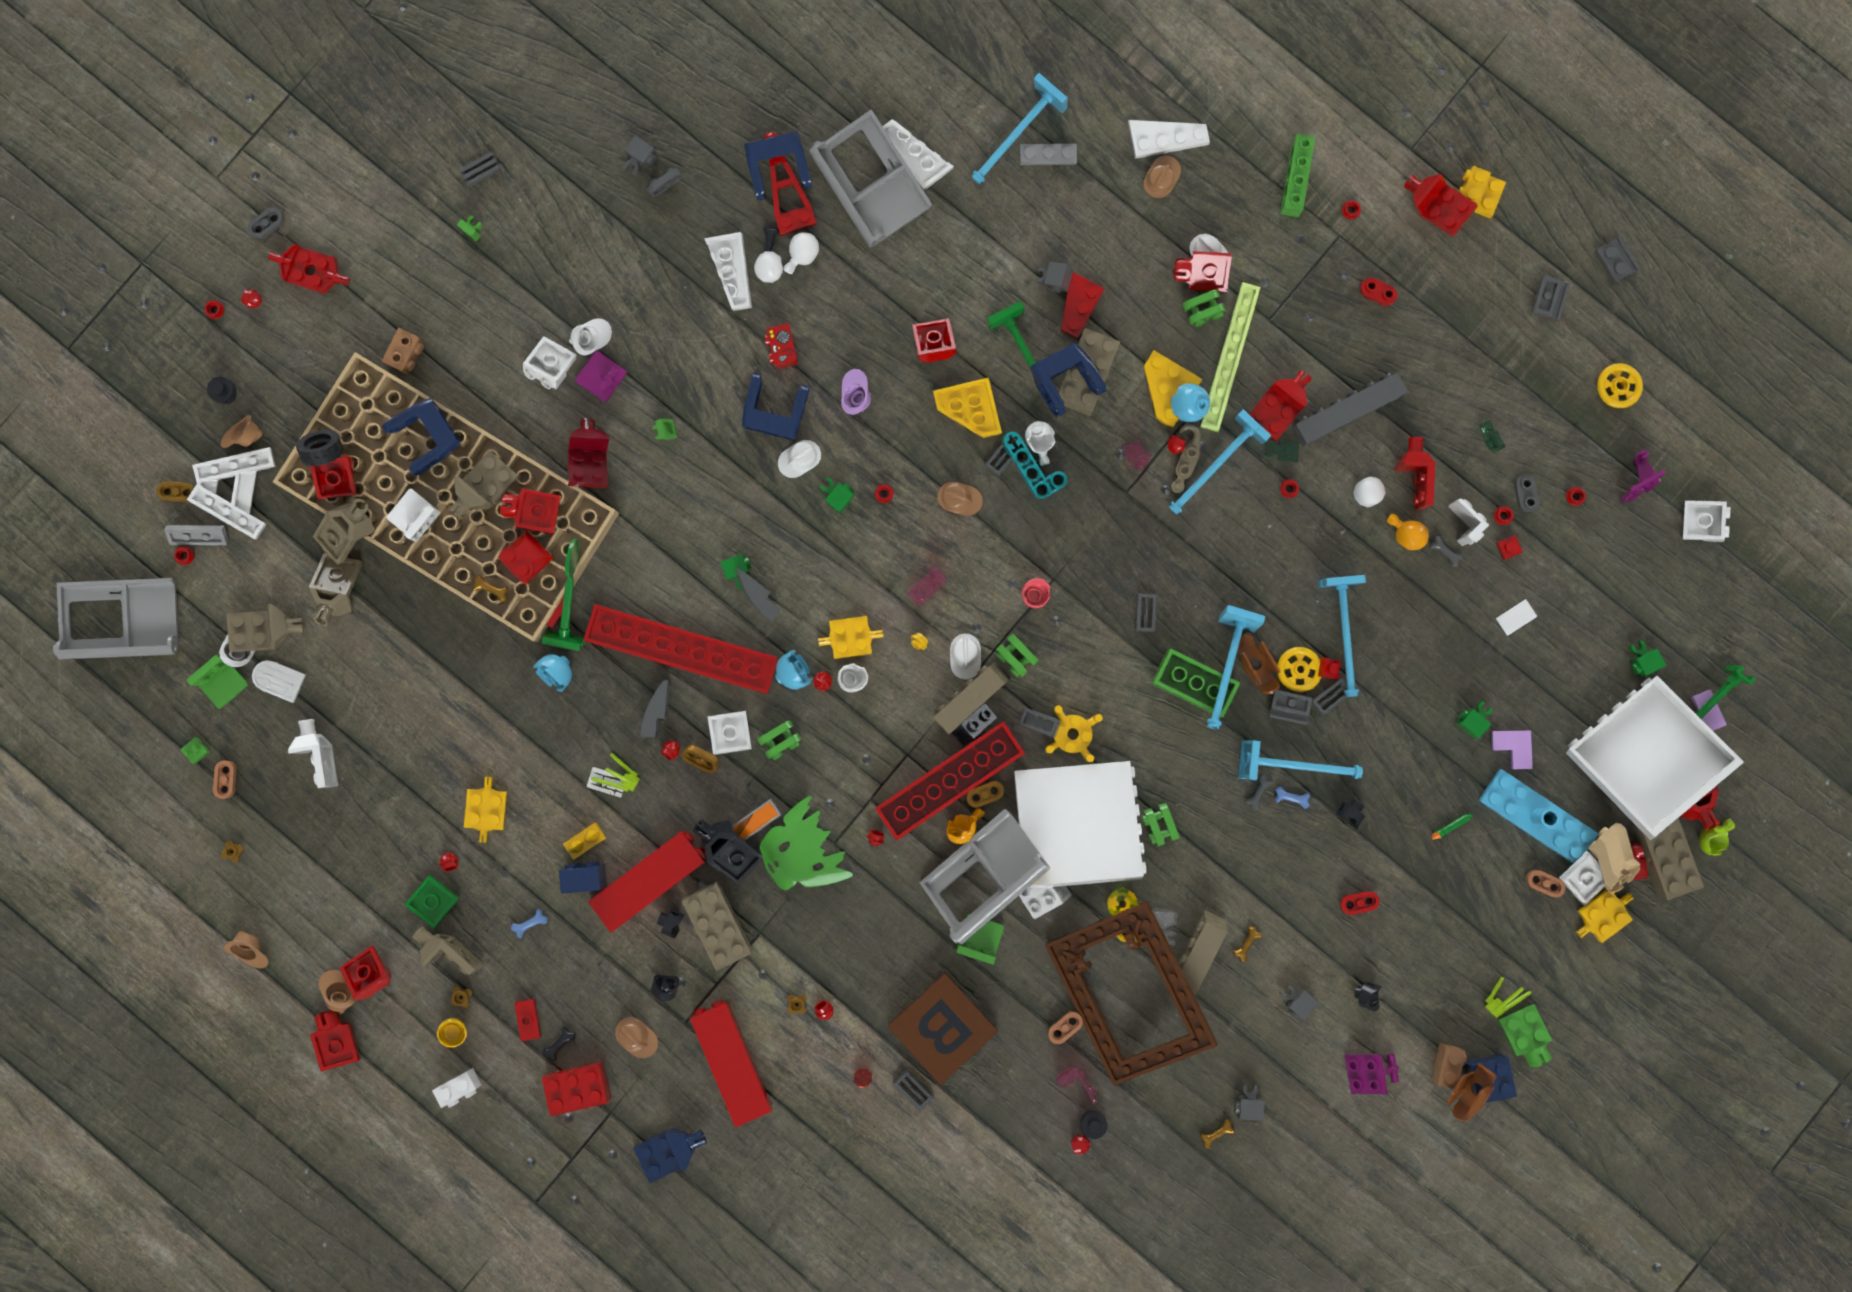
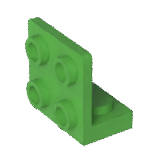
M220 655L213 656L186 680L191 686L200 687L218 709H222L249 685L235 667L228 666L221 660Z
M990 920L963 944L958 942L956 953L994 965L995 954L1004 925Z

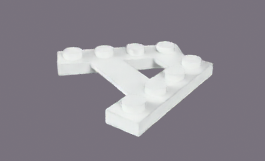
M268 447L192 465L197 484L187 500L257 540L266 523L250 514L257 471L276 467L272 449ZM235 476L230 503L216 495L218 480Z

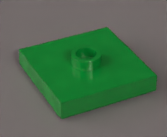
M429 874L404 905L431 928L436 929L460 898Z

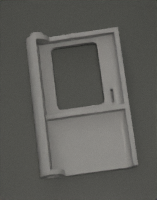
M872 109L827 141H816L811 144V149L809 150L811 157L869 247L877 245L932 206V203ZM862 130L887 168V173L862 191L857 192L832 154V149L856 132Z
M173 578L57 583L59 641L53 646V653L58 659L175 655L178 653L176 583ZM121 601L123 636L121 638L72 639L71 602Z
M1004 809L924 878L920 884L950 926L951 933L949 935L955 943L963 944L1049 871L1050 866L1012 814ZM979 861L997 885L998 891L966 919L959 922L941 897V893Z

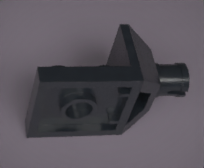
M700 820L698 823L701 827L696 824L693 828V832L701 837V847L707 862L736 884H739L763 859L762 853L735 833L731 822L728 820L714 823L712 826H709L704 820Z

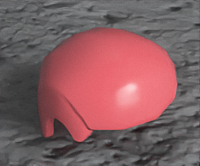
M1040 578L1029 580L1022 588L1023 602L1031 608L1044 606L1050 599V585Z

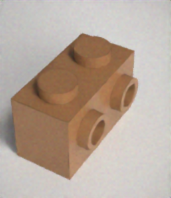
M398 327L381 362L408 375L409 371L411 372L414 369L417 355H420L423 351L424 341Z
M1440 1043L1431 1081L1437 1085L1454 1089L1462 1077L1461 1070L1462 1066L1466 1063V1051L1459 1047Z

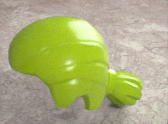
M1726 819L1722 826H1717L1713 829L1710 826V830L1702 829L1698 837V844L1705 854L1711 856L1721 855L1722 852L1720 851L1728 848V831L1735 828V824L1731 819Z

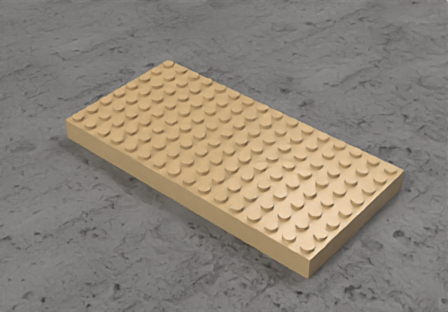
M355 352L301 437L317 430H332L339 434L344 448L341 455H350L354 462L353 473L357 494L318 499L310 465H305V463L301 462L296 446L273 480V483L324 514L350 501L353 502L355 499L364 500L365 504H368V510L365 514L374 526L375 532L363 538L533 642L539 643L549 628L547 625L549 619L564 597L567 580L565 562L572 539H578L580 543L578 563L573 575L575 586L618 517L619 512L582 489L568 486L567 480L435 400L434 402L457 435L461 445L444 460L420 475L413 476L409 470L412 462L437 447V444L421 419L416 420L398 433L386 434L382 425L412 405L430 397ZM490 450L520 476L505 494L517 496L520 495L523 488L561 496L555 533L550 534L515 527V520L513 518L503 517L500 514V505L511 507V505L501 502L502 497L492 508L480 510L471 508L460 519L454 512L449 510L459 498L455 493L456 476L464 479ZM409 489H413L441 512L417 542L409 540L404 535V532L386 519V516ZM526 530L554 557L527 585L520 581L498 558L501 551L505 547H509ZM481 575L487 583L498 588L508 586L507 600L500 602L496 595L483 589L474 591L475 578Z

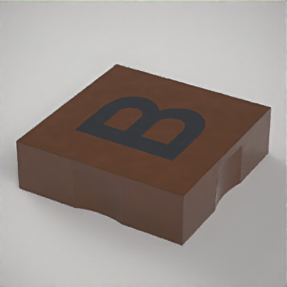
M946 971L934 980L916 1001L905 1007L888 1023V1028L940 1085L998 1032L997 1027L966 997L964 991Z

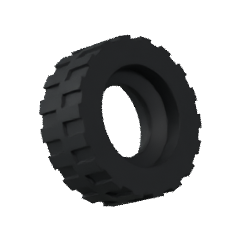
M317 430L301 437L296 444L301 462L311 466H321L335 461L343 454L344 450L339 434L332 430Z

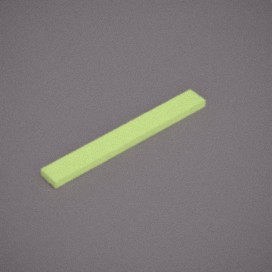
M1244 282L1241 283L1209 393L1210 408L1200 424L1202 428L1219 432L1261 287Z

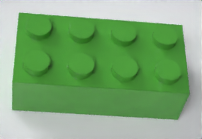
M1170 648L1167 650L1151 684L1213 714L1223 674ZM1232 678L1229 680L1220 718L1224 717L1240 685V682Z

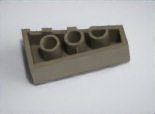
M995 662L989 667L983 666L977 672L979 676L975 680L970 678L963 685L965 689L961 693L957 690L949 698L951 700L949 704L945 705L943 703L935 710L937 715L933 718L948 734L955 730L1010 680Z
M1205 910L1193 936L1188 942L1185 954L1181 956L1179 965L1194 996H1196L1228 932L1225 919Z

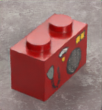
M789 323L766 328L765 342L767 346L771 347L772 353H768L770 363L775 364L776 369L797 365L798 360Z

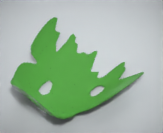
M811 796L806 797L795 805L784 816L785 827H773L766 834L760 845L764 864L769 875L783 890L790 889L797 882H800L804 887H816L840 882L853 876V873L836 867L844 859L845 852L835 853L826 857L823 856L825 850L820 848V846L831 831H823L821 828H817L820 811H816L813 815L802 821L804 814L810 808L807 804L812 799ZM789 841V848L785 852H780L779 846ZM774 861L779 863L778 867H776ZM819 862L823 864V869L813 871L814 864ZM768 863L771 864L774 874L770 871Z

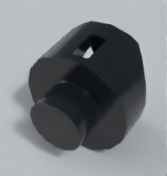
M219 376L213 378L208 383L207 393L212 400L226 405L236 399V388L231 380Z
M1354 799L1350 805L1343 802L1335 813L1340 817H1347L1351 826L1358 829L1366 817L1361 813L1364 806Z
M673 909L668 914L661 912L657 921V925L662 926L661 933L671 938H676L680 931L679 924L685 914Z
M655 975L651 987L652 995L662 1002L674 999L679 987L678 977Z
M1366 982L1363 987L1357 986L1354 997L1358 999L1359 1006L1374 1012L1377 1011L1380 1007L1378 993L1382 986L1371 982Z
M1089 1110L1082 1115L1080 1126L1086 1137L1098 1139L1106 1133L1107 1121L1100 1112Z

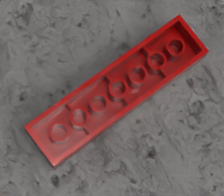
M1003 721L875 807V810L897 841L1024 755L1025 752Z

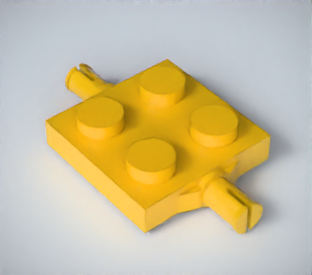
M867 616L829 621V637L818 638L819 646L831 645L834 660L872 655V639L883 637V630L871 631L868 626Z
M484 777V788L467 789L464 828H474L480 831L479 842L487 843L488 831L504 830L507 792L492 789L493 777Z
M1604 890L1586 906L1577 911L1583 919L1584 926L1576 931V934L1582 938L1591 932L1599 942H1605L1633 920L1626 911L1625 905L1634 898L1631 897L1630 893H1627L1619 899L1614 893L1611 894L1608 890Z

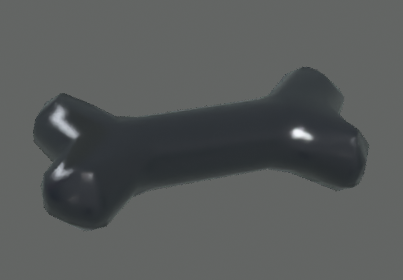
M766 225L763 228L766 233L765 249L763 252H772L773 239L779 233V229Z
M563 1027L562 1036L550 1048H544L543 1055L549 1056L551 1061H556L557 1051L567 1041L574 1040L576 1033L570 1032L567 1027Z

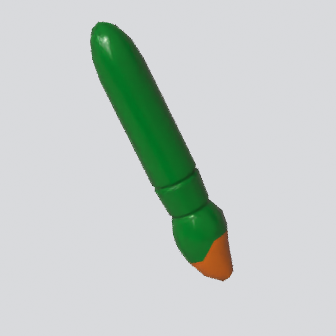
M1464 814L1442 829L1436 830L1432 834L1431 839L1435 840L1444 837L1445 834L1472 818V814Z

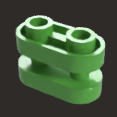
M1217 289L1192 298L1182 304L1185 312L1191 311L1193 314L1188 318L1191 326L1200 327L1207 323L1206 320L1211 318L1217 320L1224 316L1223 313L1226 312L1224 304L1217 305L1216 300L1220 298ZM1209 304L1210 308L1199 311L1198 307Z
M1011 634L1007 638L1010 644L1006 648L1001 644L996 649L998 652L996 656L1003 663L1006 661L1011 666L1009 670L1016 677L1018 675L1023 677L1028 672L1024 667L1028 663L1034 666L1039 660L1014 634ZM1015 649L1023 656L1020 661L1011 654Z
M791 720L784 722L757 739L761 746L767 744L769 750L765 754L768 759L773 758V760H776L784 755L782 751L787 748L791 751L800 745L799 741L802 739L799 734L792 735L789 730L794 727ZM783 733L786 740L776 745L773 739Z
M1166 803L1158 805V812L1153 813L1152 809L1149 808L1144 810V815L1141 816L1144 825L1150 828L1151 833L1148 835L1152 845L1156 844L1157 847L1165 844L1163 838L1170 837L1171 841L1179 839L1176 826ZM1161 818L1163 819L1164 825L1166 827V829L1160 831L1159 825L1157 823V820Z

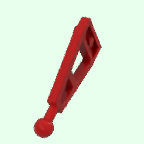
M768 132L765 134L764 139L777 135L774 132ZM781 155L770 158L774 215L780 236L817 225L811 205L785 156ZM782 163L789 178L777 182L775 165ZM793 185L805 207L780 214L778 190Z

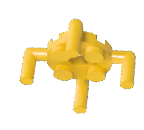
M1059 705L1055 706L1053 711L1058 719L1062 721L1054 738L1055 741L1045 747V752L1053 753L1057 748L1068 753L1080 752L1085 761L1092 762L1094 756L1087 750L1092 740L1091 727L1102 721V715H1094L1088 720L1078 715L1065 716L1062 707ZM1071 728L1078 731V737L1074 740L1070 739L1067 735Z

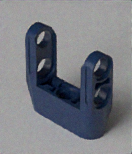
M798 131L744 144L757 200L765 199L763 194L764 186L757 161L793 152L800 179L805 189L812 187Z
M1073 343L1030 367L1036 387L1055 417L1065 414L1064 401L1051 379L1074 367H1077L1091 392L1096 395L1106 392V385L1090 357L1077 343Z
M754 372L744 405L741 427L788 440H795L802 421L810 386L801 385V388L797 391L791 418L756 409L762 388V374Z
M432 398L412 405L382 425L386 434L398 433L416 420L421 419L437 444V447L412 462L409 470L413 476L420 475L444 460L461 445L457 435Z

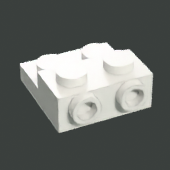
M543 336L524 361L523 372L527 378L531 380L536 378L541 381L545 388L551 389L552 387L557 389L565 379L566 372L577 359V354Z
M1685 501L1683 540L1724 542L1725 537H1729V526H1726V518H1730L1731 507H1727V502Z

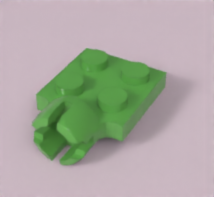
M1534 1004L1497 1020L1515 1056L1523 1055L1529 1066L1533 1068L1542 1066V1063L1545 1062L1546 1064L1551 1060L1547 1043L1552 1041Z

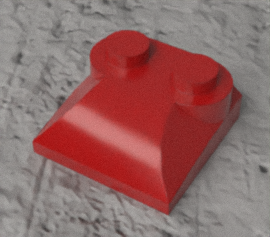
M949 318L912 325L917 355L920 361L929 363L946 360L956 354V346Z
M341 455L335 461L321 466L310 465L318 499L357 494L353 473L354 462L350 455Z
M527 530L509 547H505L498 556L501 562L525 585L554 559Z
M374 946L369 947L339 967L353 999L357 1001L371 997L391 981V973L385 968Z

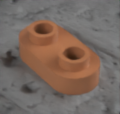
M223 760L215 766L213 793L219 799H228L235 793L237 768L232 761ZM226 767H229L228 773L225 772ZM224 786L228 787L226 793L223 791Z
M1531 870L1526 875L1527 885L1536 891L1555 898L1562 896L1565 892V884L1562 880L1543 871ZM1534 876H1537L1538 881L1536 883L1533 882ZM1552 884H1555V890L1552 891L1550 887Z
M1075 1011L1067 1012L1050 1026L1048 1030L1050 1041L1054 1044L1064 1043L1082 1027V1017ZM1072 1017L1076 1019L1074 1024L1069 1023V1019ZM1056 1030L1061 1031V1035L1058 1037L1054 1035Z

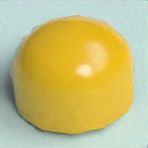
M458 1018L445 1019L437 1030V1038L445 1047L455 1048L461 1045L467 1037L465 1023Z

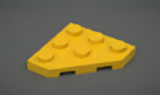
M1153 350L1143 369L1151 401L1153 402L1155 417L1158 421L1173 428L1179 419L1173 414L1171 408L1172 396L1176 395L1178 391L1176 389L1183 384H1196L1199 386L1202 379Z
M989 378L933 391L937 411L982 438L1002 434Z

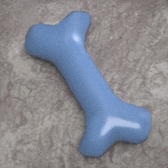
M1281 786L1275 789L1277 793L1275 801L1277 803L1281 800H1289L1299 803L1304 809L1310 806L1308 802L1310 798L1309 793L1300 796L1286 792Z
M537 909L536 915L522 924H512L511 930L516 932L518 938H522L525 930L539 923L546 924L548 918L543 916L542 910Z

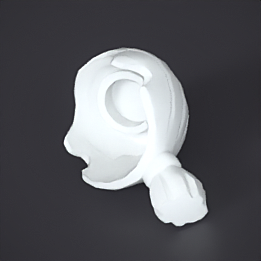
M802 232L792 238L789 245L791 259L784 266L783 270L785 272L793 274L798 264L809 265L814 261L819 252V243L814 235Z
M1035 421L1028 426L1025 440L1028 447L1033 452L1038 453L1040 466L1050 464L1047 451L1055 444L1054 430L1046 422Z

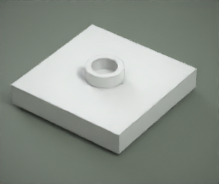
M746 711L708 716L713 755L752 749Z
M1587 851L1559 877L1584 906L1605 887L1599 863Z

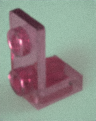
M1141 440L1122 447L1130 469L1134 467L1136 470L1147 466L1146 464L1152 458L1151 453L1146 454Z
M934 565L929 570V573L907 592V595L920 607L947 583L948 579Z
M1074 1065L1055 1077L1060 1087L1071 1085L1077 1077L1092 1103H1096L1094 1097L1097 1094L1092 1085L1087 1086L1084 1080L1087 1077L1081 1068L1077 1069Z

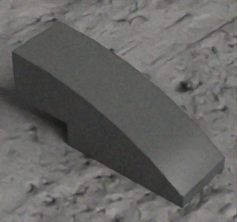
M736 567L734 571L744 594L751 604L765 618L772 622L780 609L766 599L771 592Z
M664 680L652 696L644 714L640 737L658 738L659 721L668 717L670 681Z

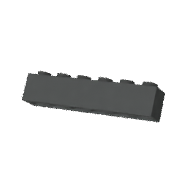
M1388 373L1380 378V382L1375 384L1372 381L1363 386L1364 390L1360 392L1354 390L1346 395V399L1341 401L1338 398L1329 403L1330 407L1326 409L1321 407L1313 411V416L1307 418L1305 415L1297 419V424L1292 428L1302 447L1405 396L1408 391L1399 374L1391 375V373Z

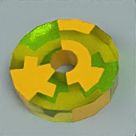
M1119 888L1110 893L1106 903L1108 911L1111 915H1114L1137 905L1138 901L1135 894L1130 890ZM1121 900H1124L1126 903L1124 907L1119 906Z

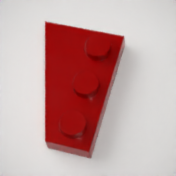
M1073 272L1066 296L1061 326L1062 332L1075 339L1079 338L1104 291L1103 287Z

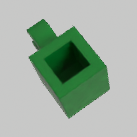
M827 477L826 481L830 483V486L824 488L820 485L819 487L823 492L829 494L825 502L841 514L855 498V495L852 493L854 490L848 484L842 485L840 482L834 488L832 479Z
M742 554L720 562L726 579L728 581L736 580V587L739 591L742 588L737 580L735 568L738 567L747 575L750 574L749 568H752L748 557L744 558Z
M1643 640L1637 641L1639 644L1638 650L1634 645L1628 646L1631 653L1638 655L1630 659L1631 668L1638 677L1647 676L1667 666L1658 648L1647 651Z
M1484 701L1477 704L1476 710L1465 709L1458 716L1459 720L1456 724L1473 739H1479L1491 726V723L1485 717L1490 715L1493 709L1488 708L1484 712L1482 710V706L1485 704Z

